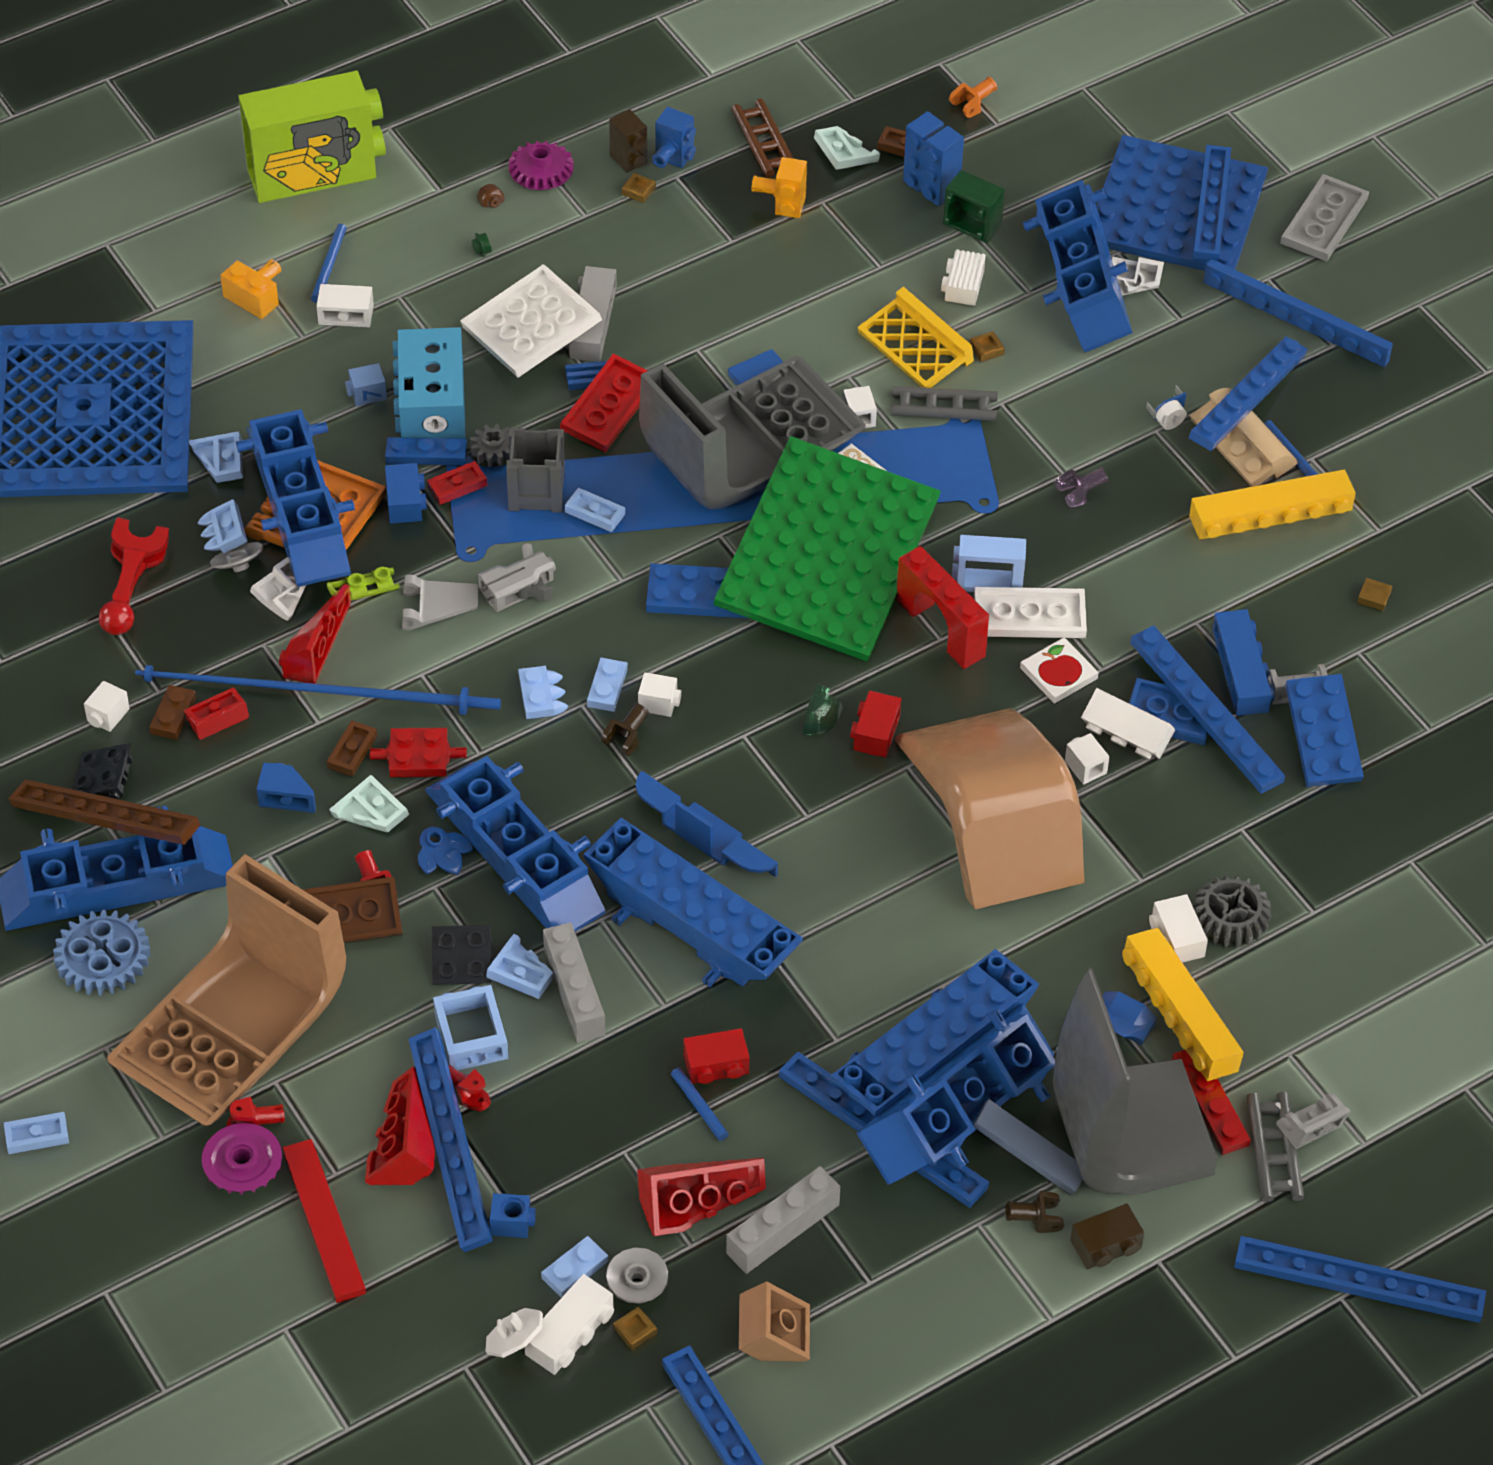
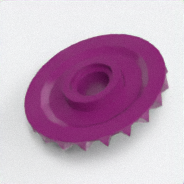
M536 140L535 144L527 142L525 147L518 146L517 151L512 152V156L509 158L508 169L512 179L519 185L533 190H548L564 184L571 177L574 162L571 158V153L566 152L564 146L558 147L557 142L549 144L547 140L544 143H539Z
M250 1123L233 1124L219 1130L208 1140L202 1153V1166L209 1182H213L218 1190L221 1188L227 1190L229 1194L235 1191L242 1195L244 1191L250 1190L255 1193L256 1189L261 1186L266 1188L268 1181L271 1179L275 1180V1175L280 1170L282 1160L281 1146L277 1138L266 1128Z

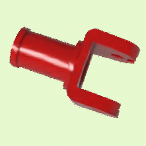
M370 850L362 851L354 857L363 876L360 881L392 877L388 870H378Z
M448 1065L453 1086L457 1091L461 1105L475 1111L487 1109L490 1106L491 1100L489 1094L482 1089L486 1086L484 1077L476 1069L465 1075L453 1066Z
M251 1097L236 1100L230 1105L231 1117L228 1119L226 1127L238 1123L255 1125L284 1123L283 1105L256 1107Z

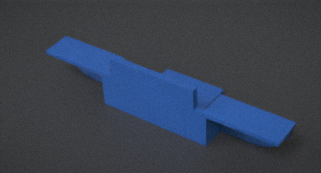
M640 772L636 780L638 796L662 814V824L723 866L731 860L749 872L762 873L767 871L775 877L778 876V862L742 839V833L696 802H693L689 807L681 803L679 795L645 772Z

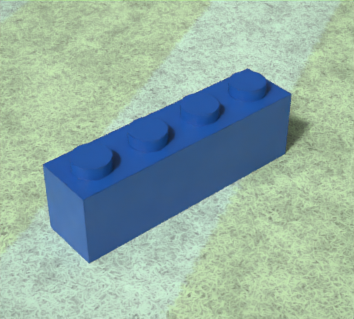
M1248 609L1215 613L1212 631L1236 716L1268 713L1270 703L1275 699L1273 685L1269 684L1267 680L1269 676L1267 663H1263L1261 659L1262 645L1260 641H1256L1255 621L1250 620Z

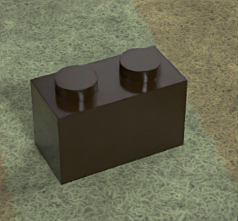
M631 109L610 118V156L626 173L646 164L647 126Z
M1126 1203L1073 1224L1070 1241L1086 1269H1090L1095 1266L1103 1267L1115 1258L1123 1255L1131 1256L1142 1248L1145 1232L1130 1206Z

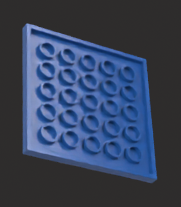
M1122 135L1103 187L1107 198L1098 201L1096 206L1108 248L1205 271L1209 260L1193 259L1205 153ZM1230 159L1220 253L1217 262L1236 270L1267 177L1268 167Z

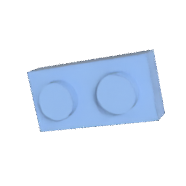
M578 488L565 504V513L612 532L624 517L625 507Z
M600 658L587 698V707L615 711L628 670L627 662Z
M65 1112L4 1122L8 1154L69 1143Z
M587 1236L543 1270L541 1278L562 1298L583 1274L590 1277L608 1263V1255Z

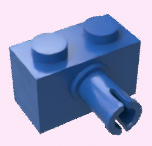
M667 106L655 122L656 154L652 156L654 165L664 168L669 163L683 168L688 160L693 159L696 152V147L694 146L696 134L694 116Z

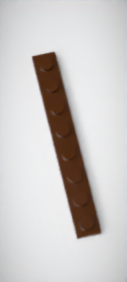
M26 779L8 798L11 805L16 808L182 845L191 838L200 826L196 816Z

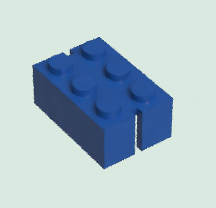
M927 111L906 126L903 181L918 192L922 191L923 196L927 200L932 201L939 207L945 202V188L958 172L962 170L964 137L949 126L937 132L944 127V122Z

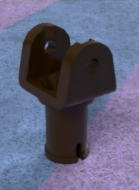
M634 703L623 721L612 719L602 734L601 742L609 745L617 735H620L627 739L622 748L623 754L630 756L639 746L637 729L649 715V711L643 705Z
M1040 1191L1037 1199L1033 1200L1032 1203L1007 1201L1005 1217L1007 1221H1032L1035 1224L1037 1233L1058 1232L1064 1228V1220L1061 1217L1046 1215L1045 1209L1055 1208L1059 1205L1060 1196L1057 1193Z

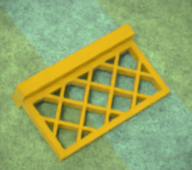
M905 287L896 292V298L857 327L858 332L923 388H932L963 364L967 367L974 361L972 345ZM896 308L903 314L902 319H888V314ZM873 326H883V334H872L868 330ZM887 326H902L901 334H887ZM905 326H917L920 328L919 333H905ZM886 340H900V348H888ZM904 340H919L918 348H904ZM934 340L937 343V348H922V341ZM903 355H918L917 363H905ZM921 355H936L935 363H921ZM940 355H951L954 358L950 363H939ZM920 370H935L934 375L927 381L920 376Z

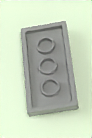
M1323 174L1282 235L1280 244L1327 262L1367 201L1369 191Z

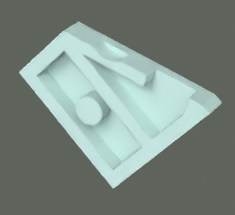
M838 126L815 131L814 139L836 170L874 163L879 160L880 153L874 149L872 152H869L861 147V140L850 136Z
M372 775L329 809L334 818L387 833L409 815L407 808Z

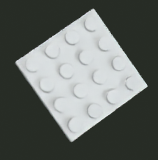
M543 264L460 321L463 328L518 378L602 321L597 310Z

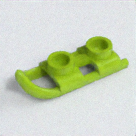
M379 567L372 571V573L363 575L354 573L343 580L328 582L327 588L333 596L337 592L334 588L342 587L344 584L350 585L351 601L398 590L400 585L399 583H393L391 577L394 574L393 567ZM367 585H377L376 589L367 591Z

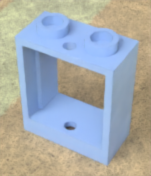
M960 535V546H954L953 562H958V564L953 563L952 578L957 580V583L966 592H975V587L1023 588L1026 539ZM966 561L1013 564L1012 571L965 568Z
M491 985L476 986L469 990L444 993L441 996L433 997L434 1015L441 1034L448 1065L461 1070L508 1059V1043ZM487 1006L495 1035L453 1044L446 1015Z

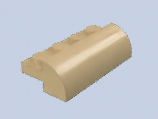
M1221 388L1209 394L1211 400L1190 415L1191 421L1197 425L1232 389ZM1253 411L1216 446L1217 450L1251 487L1258 486L1272 475L1277 479L1298 464L1296 458Z

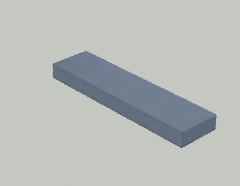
M987 1100L976 1117L973 1126L1068 1194L1072 1195L1076 1192L1082 1180L1076 1160L997 1104Z

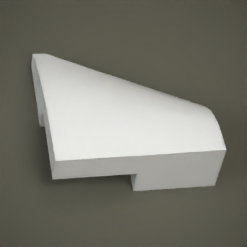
M1112 257L1113 266L1125 261L1129 272L1117 276L1122 296L1159 288L1164 262L1140 257L1138 262Z
M287 557L275 565L270 574L254 584L250 592L262 604L288 621L292 618L305 586L297 587Z

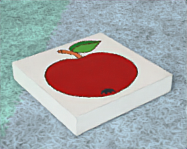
M1065 637L1023 660L1020 664L1022 671L1054 704L1097 680L1099 674Z

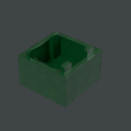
M960 170L945 188L943 224L987 244L1002 226L1005 189Z

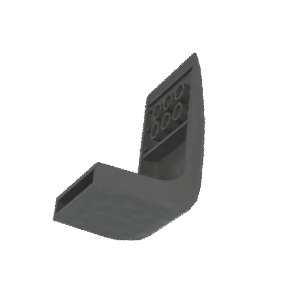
M799 356L792 357L702 404L664 363L641 374L639 422L649 449L701 505L710 510L726 508L766 489L790 436L833 451L855 437L866 427V424Z
M1092 967L1089 968L1078 985L1062 1026L1053 1076L1054 1096L1082 1179L1093 1190L1101 1193L1135 1195L1215 1175L1218 1159L1182 1059L1127 1067Z

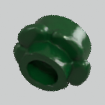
M475 233V239L471 240L473 249L476 254L481 253L482 257H485V254L492 252L486 233Z

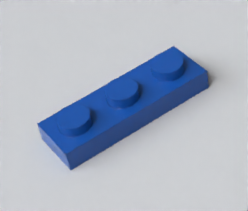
M387 437L385 460L386 464L466 465L468 443L467 439Z

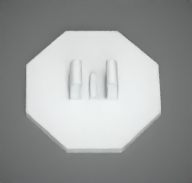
M523 1308L515 1313L512 1312L511 1315L502 1320L498 1319L497 1326L486 1337V1353L504 1358L526 1347L542 1329L543 1313L540 1310Z

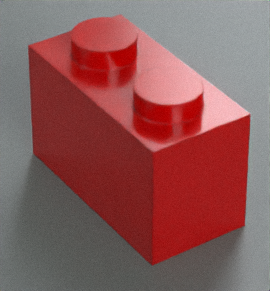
M869 691L866 701L861 700L857 714L860 719L858 722H853L850 738L854 739L855 751L884 758L887 757L901 716L902 698Z
M742 1028L683 1038V1055L692 1084H706L713 1080L734 1079L749 1074L750 1057Z

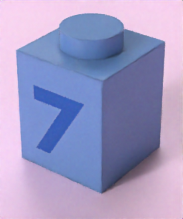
M379 363L348 369L349 381H345L348 397L353 396L356 406L387 400L385 379Z

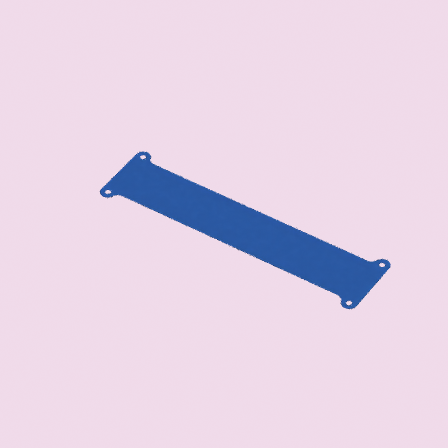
M951 418L948 423L939 426L858 433L855 437L833 450V452L839 453L852 443L886 471L940 490L941 493L937 503L963 501L979 513H991L999 506V499L980 420L971 419L970 422L963 423L960 419ZM653 452L565 460L562 513L552 512V510L519 509V511H509L507 465L494 467L478 465L487 478L488 486L453 499L450 502L457 555L464 561L475 562L482 559L487 549L495 544L751 520L765 489L734 505L723 509L710 510L701 505ZM467 456L466 464L474 461L470 456ZM446 465L447 472L456 469V465ZM578 488L625 507L624 517L612 532L565 513V504ZM986 498L990 503L987 506H982L979 504V500ZM472 546L477 551L475 554H468L466 549Z

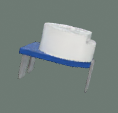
M1177 385L1175 387L1177 396L1174 395V397L1163 401L1155 410L1148 402L1146 405V409L1154 420L1158 421L1165 430H1170L1180 425L1187 414L1184 409L1186 393H1183Z

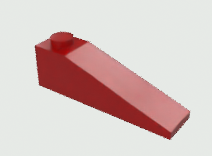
M764 1158L674 1164L637 1169L639 1200L653 1236L684 1232L702 1219H709L717 1215L716 1212L731 1204L736 1205L766 1189Z

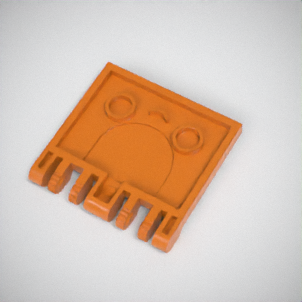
M318 461L325 485L328 487L330 495L336 503L351 499L354 503L355 511L339 514L345 549L347 550L386 496L387 489L386 486ZM267 497V502H264L260 508L264 514L258 512L252 517V520L244 528L245 534L254 540H265L284 548L278 528L263 531L261 520L274 517L269 498Z

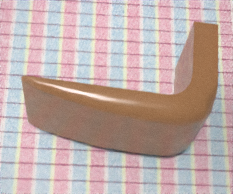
M1009 708L901 733L895 737L896 743L937 792L945 805L955 837L966 899L975 910L1084 883L1082 817L1074 780L1058 751L1024 716Z
M246 854L225 873L229 916L227 926L219 942L107 1057L108 1062L112 1066L204 1126L211 1125L230 1108L231 1103L239 1100L319 1018L338 991L346 967V952L338 912Z

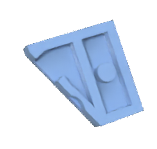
M239 431L189 440L192 451L217 483L243 478L242 452L238 453L236 441L242 440Z

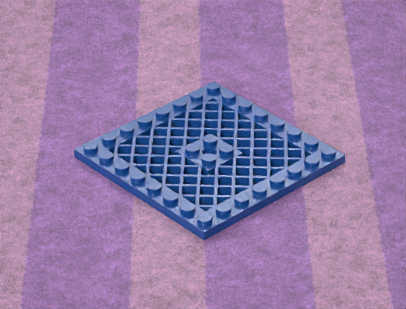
M193 320L0 326V497L188 492L194 339ZM153 350L159 354L153 359L147 356ZM100 352L104 353L106 356L100 361L94 358ZM125 352H130L132 356L127 360L121 357ZM48 353L53 356L48 362L41 359ZM73 353L78 354L80 357L73 362L68 359ZM21 354L27 357L21 363L15 360ZM139 361L143 362L145 365L139 370L134 367ZM164 361L165 369L160 366V364H162ZM88 362L92 367L85 372L80 367ZM112 362L117 363L119 366L111 371L107 368ZM60 363L66 366L60 372L54 369ZM8 364L13 368V369L10 370L9 372H8ZM34 364L40 367L33 373L28 370ZM71 371H75L80 376L71 382L67 379V375ZM126 371L128 373H133V375H131L125 381L122 378H120V376ZM154 371L158 375L150 380L144 373ZM99 372L105 375V377H103L99 381L93 378ZM21 374L25 379L18 384L14 379ZM49 374L52 378L46 383L40 380L43 376ZM140 381L144 386L137 391L132 386ZM112 382H114L116 385H118V386H117L115 389H113V390H112V385H111ZM163 382H164V390L159 386V385H160L161 383H163ZM33 384L38 387L33 393L26 390ZM8 385L12 389L6 393ZM57 385H58V393H57L55 390H53V388L56 387ZM151 391L157 394L152 400L145 397ZM127 392L131 396L125 401L121 400L119 396ZM45 394L51 397L45 403L39 400ZM18 395H21L24 398L21 402L16 404L12 401ZM137 402L144 405L137 411L132 408ZM162 402H163V410L158 407ZM112 403H113V404H115L117 407L114 408V409L111 411ZM5 405H6L8 408H10V410H9L8 412H6V413H5ZM57 405V411L55 413L51 409ZM82 405L90 406L88 410H78ZM29 406H35L37 409L31 414L25 411ZM125 412L130 417L122 422L118 417ZM150 412L157 415L150 421L144 417ZM19 415L23 420L15 425L11 420ZM43 415L50 418L43 424L38 421ZM138 422L143 427L135 432L130 427ZM163 422L161 431L157 426ZM111 423L115 426L112 431H110ZM31 425L36 430L28 435L24 430ZM4 426H5L7 429H9V431H7L5 434H4ZM55 426L57 430L56 434L50 431ZM151 432L155 437L148 442L143 437ZM124 433L128 438L121 443L116 438ZM96 434L102 437L96 443L90 440ZM44 435L48 440L40 445L36 441ZM72 435L75 438L72 442L67 444L63 441L67 436ZM18 436L21 441L15 446L12 445L9 441ZM137 443L141 448L134 453L129 448ZM162 443V449L159 451L156 447ZM111 444L115 448L108 454L102 450ZM57 445L61 450L53 455L49 450ZM30 446L34 451L26 456L22 451ZM80 446H86L88 449L82 454L76 451ZM4 447L7 450V452L2 455V449ZM150 453L155 458L147 463L142 458ZM124 454L127 457L124 462L120 464L115 460ZM94 455H97L101 458L95 464H92L90 461H88ZM43 456L47 461L39 466L35 461ZM67 456H71L74 460L68 465L62 462ZM14 457L18 458L20 462L12 467L8 464Z

